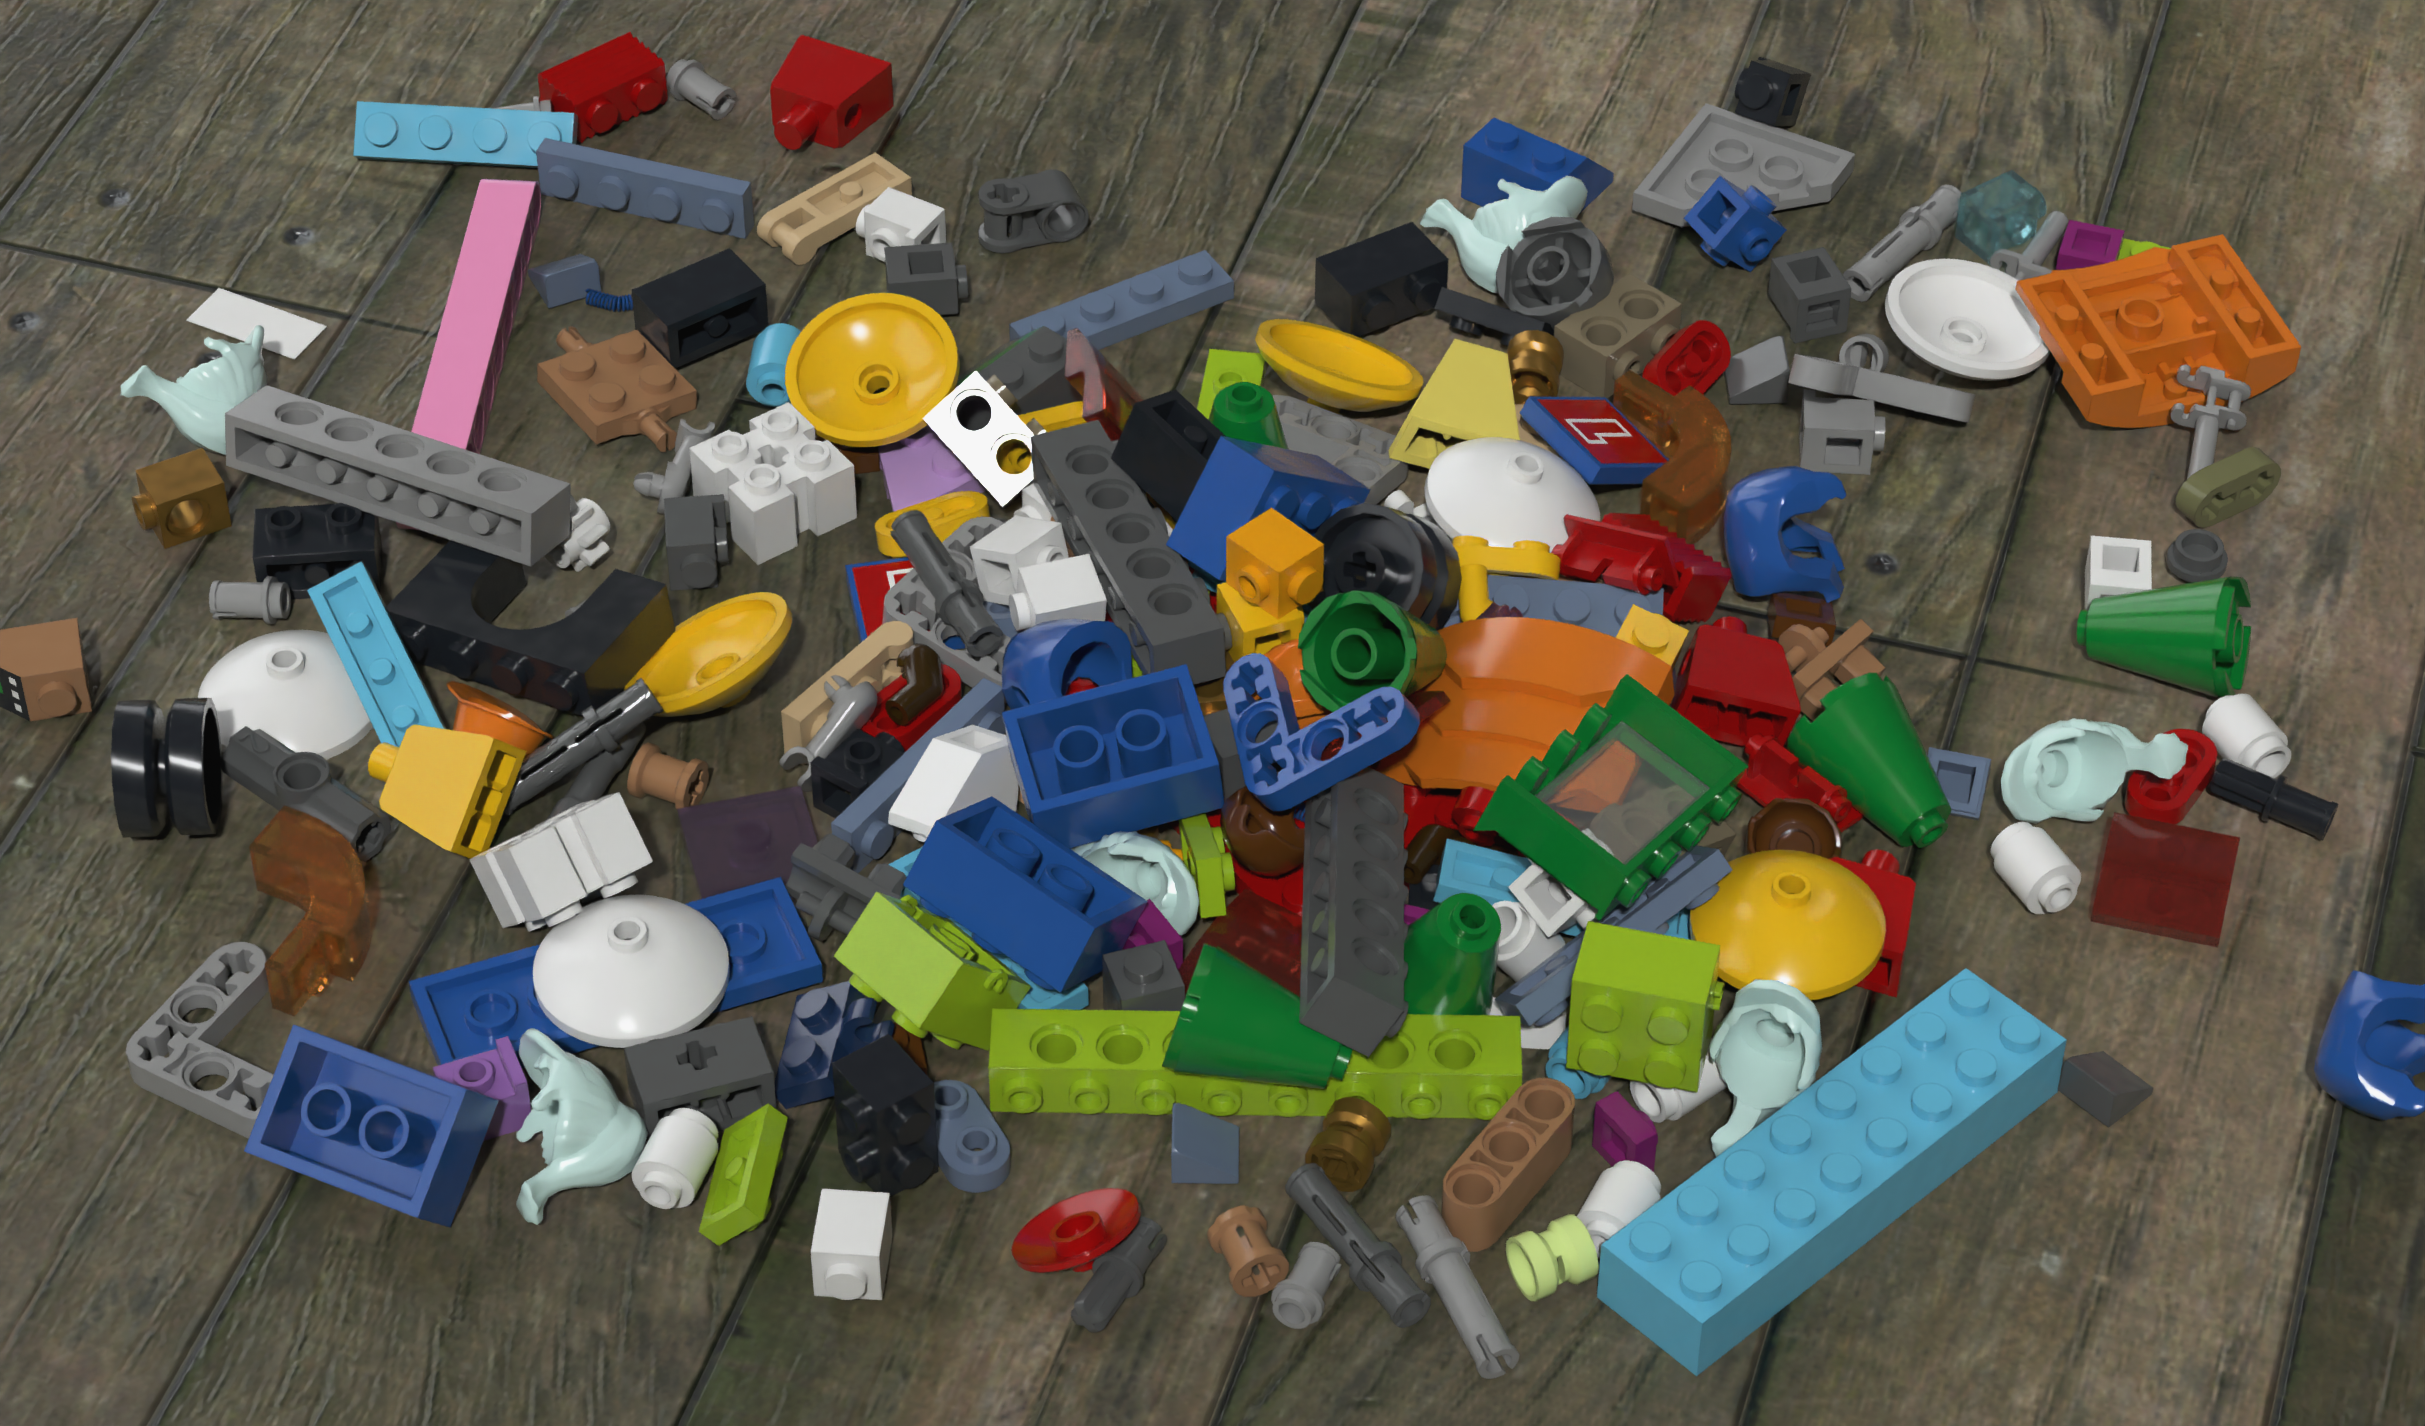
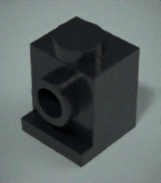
M1759 57L1758 60H1751L1749 68H1745L1741 72L1735 87V98L1739 99L1735 113L1774 127L1795 126L1811 73L1764 57Z
M856 729L825 759L817 756L810 762L813 807L836 819L905 753L901 743L894 736L886 732H880L873 737L860 729Z

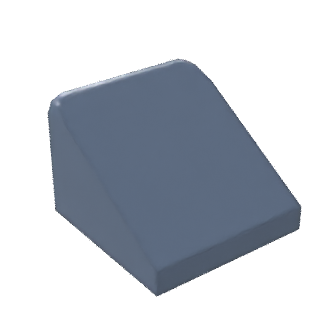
M582 254L528 269V276L548 309L586 298L588 292L585 290L588 288L598 292L601 291L597 262L594 258Z
M1929 747L1927 756L1951 806L1950 815L1979 821L1991 770V759Z
M1173 1103L1172 1183L1239 1184V1126L1188 1105Z

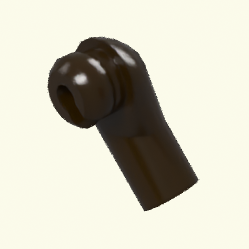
M916 643L907 647L898 655L897 667L904 666L905 672L902 674V677L907 680V685L885 703V709L889 717L901 726L910 723L940 698L944 691L940 657L933 648L922 643Z
M1438 824L1424 826L1406 847L1408 858L1404 866V881L1409 884H1419L1433 865H1440L1441 855L1447 838L1478 845L1462 837L1457 829Z

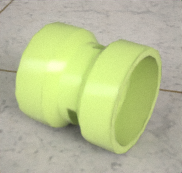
M1568 1214L1551 1221L1547 1230L1541 1233L1525 1231L1509 1237L1506 1241V1256L1511 1274L1522 1294L1530 1301H1538L1553 1295L1558 1285L1564 1282L1578 1285L1595 1278L1598 1274L1599 1263L1593 1240L1585 1225L1574 1214Z

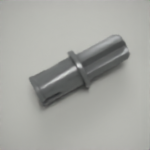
M1140 1216L1137 1225L1126 1238L1093 1262L1092 1272L1094 1275L1074 1301V1308L1071 1311V1318L1076 1325L1084 1326L1091 1333L1099 1332L1105 1328L1125 1298L1137 1295L1143 1286V1275L1146 1269L1162 1251L1167 1242L1166 1235L1160 1234L1150 1244L1162 1229L1156 1222Z

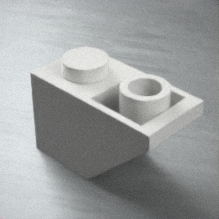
M970 725L933 738L891 807L888 824L911 831L916 840L925 842L936 820L991 796L1016 812L1019 784L1011 761L1006 735L976 725Z

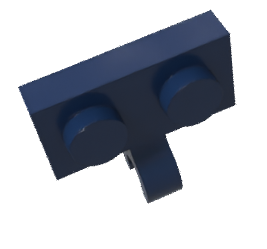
M849 981L825 988H816L807 993L797 995L774 1082L775 1097L785 1109L834 1096L832 1063L887 1034H890L892 1037L895 1024L891 1020L877 1024L872 1023L877 1002L874 998H865Z

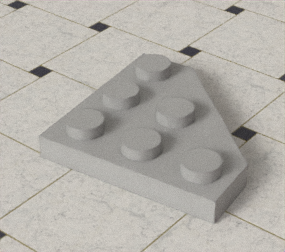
M1705 103L1633 192L1632 210L1680 227L1690 226L1684 217L1719 176H1722L1744 191L1751 185L1755 186L1776 204L1777 207L1774 211L1831 201L1853 172L1855 154Z

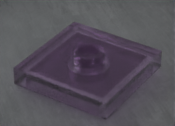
M800 786L677 809L679 827L699 899L778 877L782 878L786 887L793 865L790 862L791 855L801 842L811 848L818 843Z

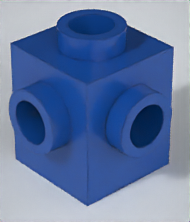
M1722 176L1716 179L1684 217L1689 225L1704 239L1700 246L1710 257L1724 267L1730 261H1733L1749 272L1755 268L1761 259L1770 253L1773 245L1787 230L1771 214L1777 206L1762 191L1753 185L1744 191Z

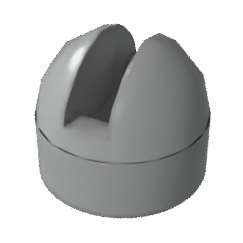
M1860 334L1848 339L1843 344L1839 354V362L1863 368L1867 360L1868 344L1873 347L1871 370L1883 372L1889 361L1888 347L1882 339L1875 335Z

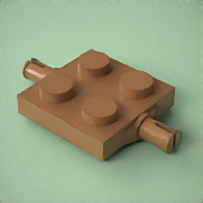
M569 326V331L566 328L562 329L557 335L556 342L566 353L537 364V382L595 444L622 435L640 433L646 435L660 452H666V447L669 451L675 447L677 433L666 422L672 417L696 409L697 390L638 330L592 344L588 343L575 327Z

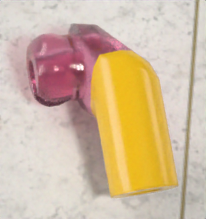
M1481 564L1460 566L1462 581L1458 598L1462 622L1495 617H1523L1517 607H1512L1509 610L1508 605L1503 604L1499 606L1489 599L1486 566Z

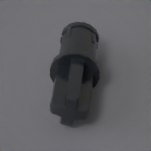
M2222 759L2210 782V790L2213 793L2262 813L2261 820L2269 822L2272 817L2312 834L2320 840L2325 838L2339 805L2333 801L2329 802L2286 784L2288 779L2286 776L2280 775L2277 780L2230 759Z

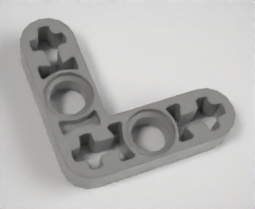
M1799 354L1794 356L1788 381L1790 384L1810 389L1874 400L1969 423L1976 395L1841 362Z
M1272 395L1289 450L1318 455L1371 489L1364 503L1376 505L1407 478L1409 463L1389 458L1388 450L1396 437L1395 435L1297 398L1285 395Z
M981 516L971 518L942 542L966 580L975 582L978 588L974 563L971 560L970 546L1004 524L1002 521L992 517ZM914 568L887 592L884 599L882 625L890 621L907 623L913 630L914 644L922 643L933 648L939 655L940 662L953 668L959 674L961 681L973 688L985 678L1002 687L1003 656L1011 638L1005 634L1000 636L1002 639L1001 644L989 654L990 657L988 655L976 657L970 655L967 649L954 650L947 647L943 640L950 636H959V634L952 625L944 623L935 610L934 603L936 599Z
M233 942L217 949L132 1035L126 1047L130 1074L137 1085L248 1139L274 1074L218 1049L216 1046L265 996L270 988L267 959L261 948L248 942ZM196 1008H208L216 1012L209 1020L201 1023H189L182 1019L186 1013ZM169 1052L170 1056L165 1058L164 1056ZM217 1074L227 1078L224 1085L211 1091H203L194 1087L196 1081L207 1075ZM251 1106L257 1108V1110L252 1111Z

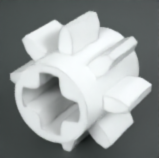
M570 494V536L546 554V559L560 568H566L572 564L575 571L579 572L587 565L592 566L608 553L610 548L602 539L610 532V522L602 508L587 498H582L576 502Z

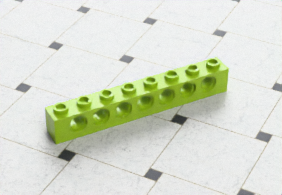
M992 1008L988 1067L990 1112L1163 1115L1172 1114L1173 1103H1180L1215 1116L1325 1117L1336 1100L1352 1097L1368 1101L1379 1108L1386 1117L1492 1120L1517 1089L1522 1086L1520 1016L1407 1014L1399 1031L1392 1038L1384 1036L1369 1057L1354 1049L1352 1050L1342 1081L1329 1077L1325 1089L1174 1073V1070L1162 1067L1180 1011Z

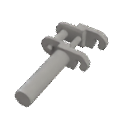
M2060 211L2051 212L2022 254L2007 249H1999L1991 256V267L1999 270L2003 264L2002 261L2007 264L2005 268L2006 274L2017 280L2050 274L2052 271L2041 265L2066 230L2069 222L2067 216Z
M2181 365L2177 371V380L2180 384L2203 390L2204 395H2207L2206 406L2195 404L2191 407L2188 414L2184 413L2185 406L2182 403L2174 404L2171 409V419L2175 423L2195 428L2187 479L2198 470L2214 463L2219 428L2240 430L2246 425L2247 417L2240 411V405L2242 401L2250 397L2251 388L2244 382L2225 378V371L2200 366L2196 370V375H2190L2191 367L2189 365ZM2216 398L2228 400V407L2215 405Z

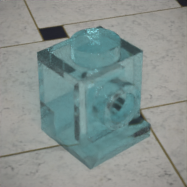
M2013 170L1999 175L1961 193L1955 237L1990 265L1991 256L1995 251L2023 244L2035 236L2037 219L2044 217L2047 211L2044 196L2037 188L2033 187Z

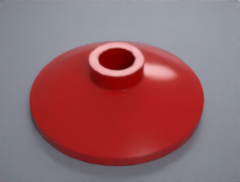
M1104 1188L1080 1193L1052 1205L1031 1219L1015 1237L1011 1249L1015 1262L1024 1270L1039 1273L1072 1269L1075 1272L1091 1270L1093 1262L1098 1257L1119 1244L1137 1225L1141 1216V1207L1138 1199L1133 1193L1124 1189Z

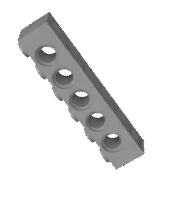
M268 385L225 413L226 466L337 503H344L361 509V511L530 567L570 536V483Z

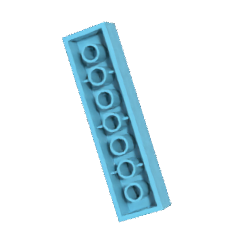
M1965 968L1601 1244L1597 1298L1695 1376H1698L2058 1092L2067 1039Z

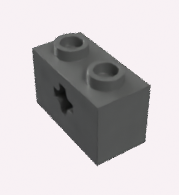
M752 1016L726 1023H718L710 1027L662 1039H653L624 1048L628 1090L635 1110L644 1119L648 1132L646 1143L659 1120L669 1116L673 1110L678 1108H689L703 1113L714 1122L718 1131L728 1128L768 1103L776 1109L774 1073Z

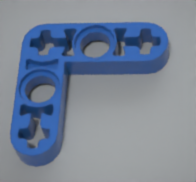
M1251 653L1241 657L1233 663L1223 681V691L1245 784L1248 790L1265 807L1272 811L1290 809L1400 750L1412 740L1420 725L1419 712L1399 690L1394 687H1381L1300 730L1288 681L1284 673L1268 657L1261 653ZM1257 690V694L1262 700L1256 701L1251 695ZM1278 720L1277 728L1271 737L1263 742L1255 743L1260 729L1268 722ZM1337 738H1344L1340 751L1331 759L1321 761V754L1327 744ZM1277 762L1283 768L1278 772V776L1276 769L1271 765L1272 763Z

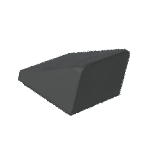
M1783 336L1770 338L1731 357L1730 363L1724 371L1729 404L1787 403L1790 369Z
M2104 1051L2068 1058L2063 1063L2058 1091L2109 1128L2152 1095L2153 1087Z

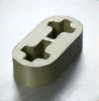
M2249 447L2192 474L2178 491L2176 507L2196 526L2201 528L2213 526L2264 501L2278 485L2281 477V468L2259 448Z

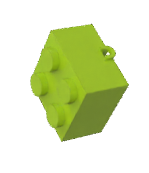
M876 891L833 956L853 973L849 983L869 998H874L877 1002H882L885 999L896 1009L891 1016L892 1019L917 1037L925 1038L927 1033L930 1032L938 1040L957 1050L965 1043L989 1051L992 1008L1017 1009L1031 986L989 951L978 945L972 937L951 920L918 907V902L913 896L906 895L899 900Z
M1588 921L1572 977L1566 1068L1586 1071L1598 1076L1607 1075L1654 1084L1662 1088H1676L1698 1092L1712 1036L1714 1010H1720L1724 991V983L1717 981L1721 945Z

